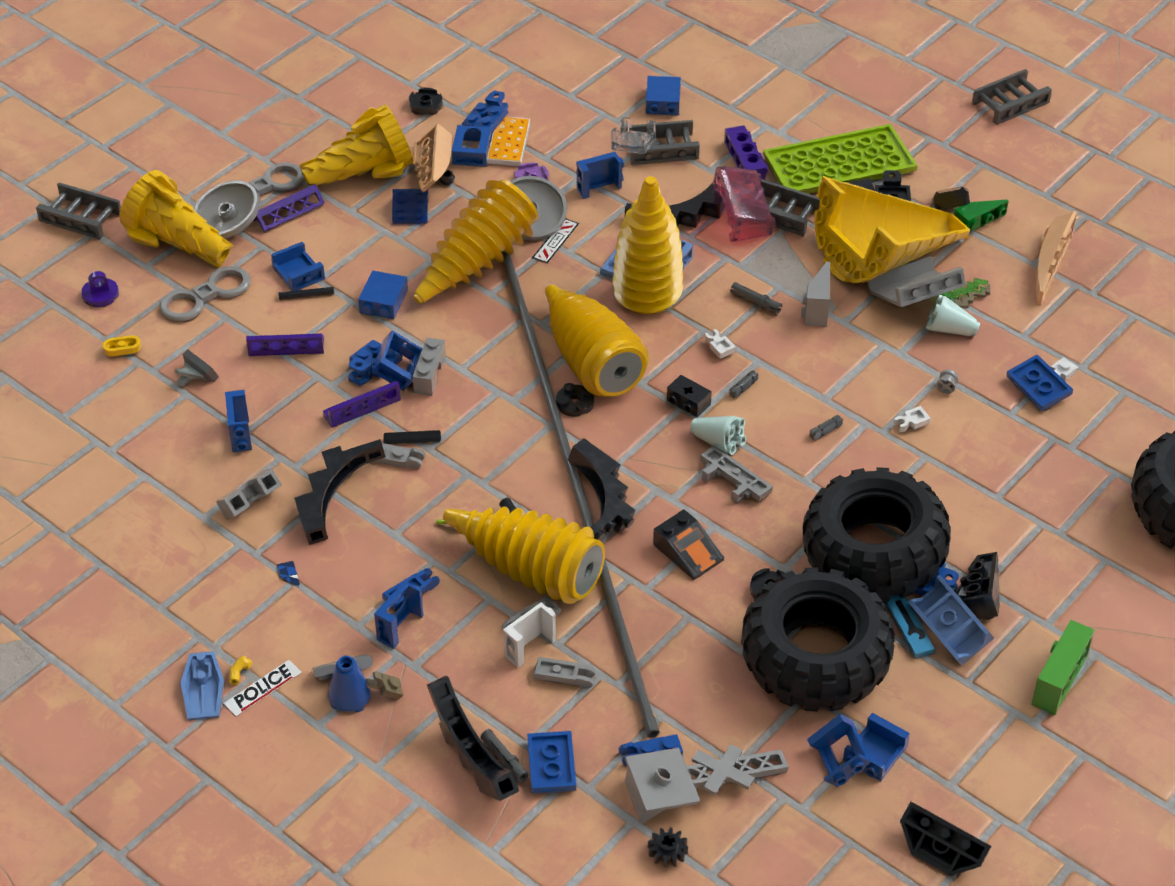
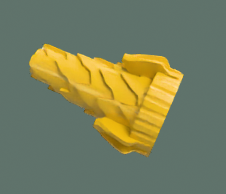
M384 104L377 108L371 107L367 109L350 127L351 131L346 133L347 136L331 143V147L320 152L316 157L299 164V167L308 187L314 184L319 186L326 183L327 185L336 180H345L355 174L360 176L370 170H373L372 177L374 179L400 176L403 174L405 167L412 165L413 157L394 114Z
M159 170L150 171L139 178L128 191L119 213L121 225L127 230L131 240L157 248L159 246L158 239L165 243L185 250L191 255L192 253L196 254L213 266L221 267L234 245L218 234L219 231L206 223L207 221L194 211L192 205L180 196L176 181Z

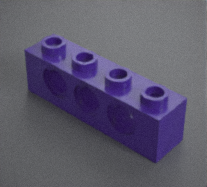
M745 125L725 128L724 143L745 184L755 183L756 178L766 180L768 166L763 162L762 154L758 152L756 143L752 141L750 131H747Z

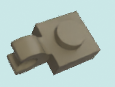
M374 671V679H366L367 686L371 689H379L383 696L396 700L403 696L399 678Z

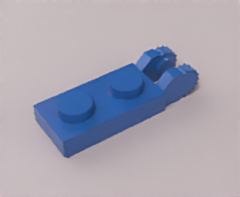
M426 568L383 592L382 598L386 601L404 581L417 585L422 589L423 594L438 586L440 578L438 576L430 578L433 572ZM404 595L392 605L391 608L394 611L402 605Z
M677 734L635 742V744L632 742L624 743L618 748L619 753L625 755L622 758L624 766H627L626 756L679 748L683 756V750Z

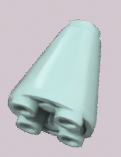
M939 294L935 302L936 306L934 309H931L928 316L929 320L926 329L935 332L963 336L972 335L975 337L980 327V322H977L976 318L949 298Z
M736 416L700 417L693 419L691 423V433L711 446L717 447L725 454L734 455L739 447L744 446L746 443L744 418Z

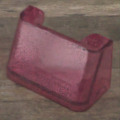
M728 166L716 167L712 184L714 190H717L722 195L728 215L727 223L732 229V232L729 233L730 241L735 242L772 235L776 222L774 217H771L761 186L760 173H757L756 170Z

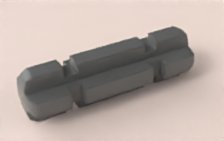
M751 370L736 385L730 388V396L737 398L752 383L758 380L759 374Z
M839 415L832 417L811 429L810 437L813 440H817L841 426L843 419Z

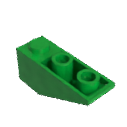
M1009 200L969 202L955 208L954 216L964 223L971 232L1006 215Z

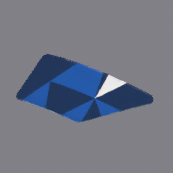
M293 561L277 564L282 579L300 586Z

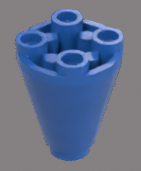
M342 656L335 665L328 689L330 705L332 708L341 711L361 712L371 698V688L367 686L366 678L357 662L351 656Z

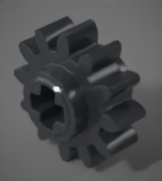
M672 827L669 828L668 832L660 828V835L652 833V840H648L649 857L655 856V864L663 861V866L666 867L668 862H671L675 867L677 859L684 862V855L688 854L687 838H681V831L674 834Z

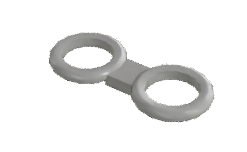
M285 162L272 165L263 176L250 181L249 184L255 188L260 197L272 190L279 192L294 190L303 183L304 177L298 165ZM282 170L293 171L297 174L295 180L286 184L275 183L271 180V177L276 172Z
M227 266L219 268L211 273L206 282L192 288V290L180 289L164 296L160 302V311L163 316L172 321L191 320L201 313L205 302L217 296L233 298L243 294L249 288L251 278L245 270L239 267ZM224 275H237L243 280L240 286L230 290L220 289L215 285L217 279ZM186 297L196 302L195 307L185 313H175L168 309L170 302L178 298Z

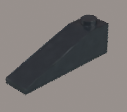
M992 552L977 555L968 568L969 573L967 576L961 578V585L954 588V592L978 620L992 619L999 615L998 553Z

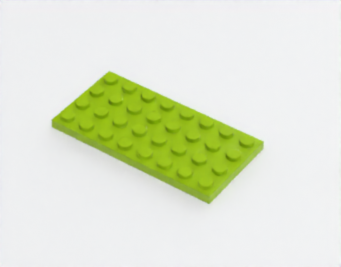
M891 124L763 150V157L778 183L807 194L818 192L823 176L840 182L863 179L876 180L883 178L885 170H898L900 174L917 171L918 166Z

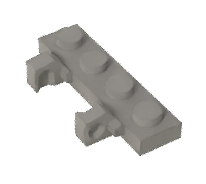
M713 446L701 454L700 461L706 464L705 469L702 470V479L708 483V480L714 479L716 475L718 477L722 475L736 485L737 489L731 493V500L738 503L745 497L750 498L751 496L757 501H761L772 493V485L717 447Z

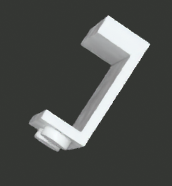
M541 602L503 629L504 656L517 668L525 664L524 646L541 633L552 643L556 641L555 612Z

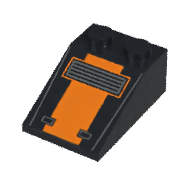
M685 509L653 530V545L693 580L724 561V556L698 520Z

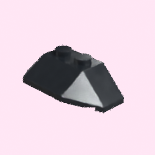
M910 801L900 820L910 853L950 876L981 867L992 847Z

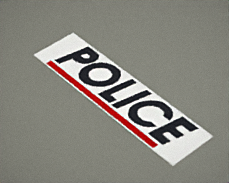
M288 660L223 704L237 716L302 672Z

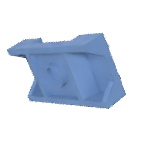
M941 575L936 578L934 587L923 597L908 601L961 665L966 663L994 639L991 633Z

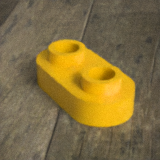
M134 335L109 338L103 342V350L107 356L134 354L140 351L142 347L140 338Z

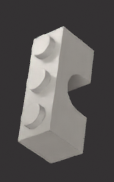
M426 338L413 374L414 393L433 396L437 384V369H442L446 357L445 340Z
M272 468L263 470L217 500L216 503L226 519L235 517L250 507L252 502L268 495L282 484Z

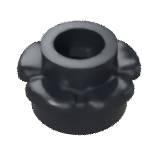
M446 169L438 180L443 185H450L454 182L455 176L451 170Z

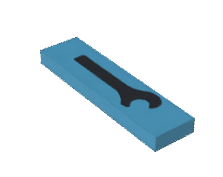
M899 595L891 596L889 601L884 602L914 658L934 654L935 648L914 610L908 603L907 598H901Z

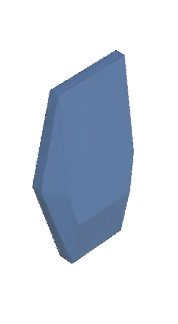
M215 652L189 654L180 683L188 720L219 718L224 678Z

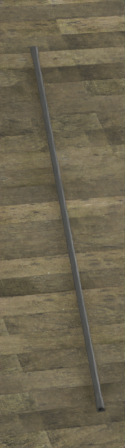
M501 252L584 527H591L594 525L577 467L568 461L571 448L510 254ZM604 560L600 580L641 710L643 724L649 738L657 737L660 731L649 703L608 567Z

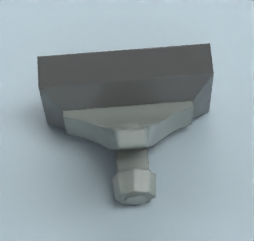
M188 349L182 354L185 367L175 369V373L181 375L176 381L181 387L193 379L215 382L219 377L211 366Z

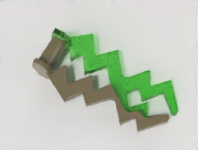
M974 278L973 283L966 282L967 288L961 287L940 295L951 300V297L959 299V293L966 294L967 296H961V302L955 300L953 302L961 308H969L968 303H973L974 296L985 298V294L990 295V284H988L987 280ZM978 284L987 285L986 288L980 286V291H977L979 288Z

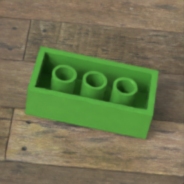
M1070 620L1060 640H1055L1050 652L1052 654L1037 679L1031 705L1056 715L1088 657L1094 629Z

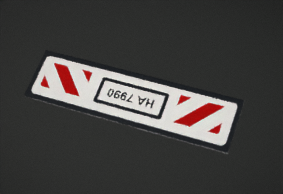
M565 218L562 227L554 235L546 239L532 258L548 263L580 223Z

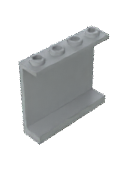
M930 255L908 262L867 281L870 294L900 307L966 286L963 268L958 267L940 273L933 269L932 256Z

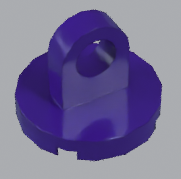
M101 271L92 272L88 277V282L82 288V299L86 304H92L94 307L110 305L119 296L116 282L107 278L105 273Z

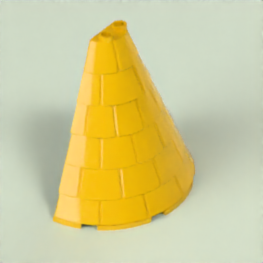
M825 176L821 179L817 193L820 204L819 209L815 211L816 241L818 249L824 252V263L830 262V272L844 282L864 283L894 268H898L960 239H967L970 229L952 213L891 195H885L846 182H840Z

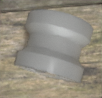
M943 370L937 382L938 390L946 394L953 393L958 383V374L953 370Z

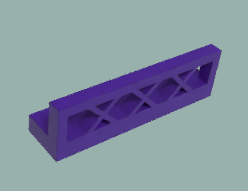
M316 184L260 209L253 222L258 221L263 232L321 206L325 202ZM315 194L319 202L315 204L308 202V197ZM296 202L303 203L302 210L293 209V204ZM281 209L288 210L287 217L278 216V211ZM263 217H273L272 224L266 226L262 219Z
M322 333L246 336L248 356L324 353V335Z
M398 381L329 407L323 410V416L331 428L398 402L401 400L400 384Z

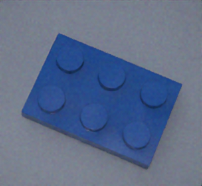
M1038 354L1007 371V377L1041 411L1048 409L1073 394V388Z
M571 731L527 734L532 793L576 791Z

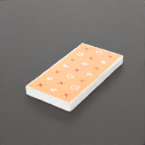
M505 117L493 131L487 164L518 167L522 165L531 119Z

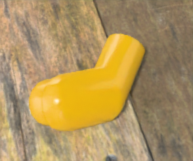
M241 656L230 667L229 683L231 685H238L240 683L241 670L243 668L248 670L252 665L250 658Z

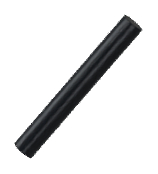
M325 287L279 292L278 294L279 300L334 294V288Z

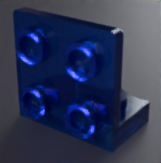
M392 189V223L427 224L428 189L425 192L421 189Z

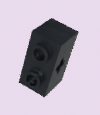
M680 375L667 387L666 401L698 418L711 405L712 391Z

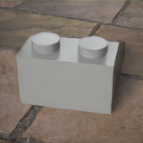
M826 262L808 284L807 293H803V304H806V306L802 307L801 318H805L806 326L827 327L830 302V262Z

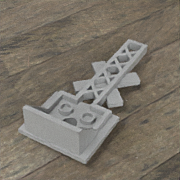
M730 744L721 760L698 750L692 758V762L696 764L686 766L679 748L626 756L625 761L628 769L625 783L640 822L646 823L666 809L700 804L696 788L703 787V790L716 795L723 783L734 782L749 789L755 778L786 773L789 766L782 750L740 756L743 750ZM777 759L779 765L775 766L768 761ZM753 763L759 766V768L753 769L747 765ZM712 771L713 773L709 775L706 772ZM690 774L696 776L697 779L692 780Z

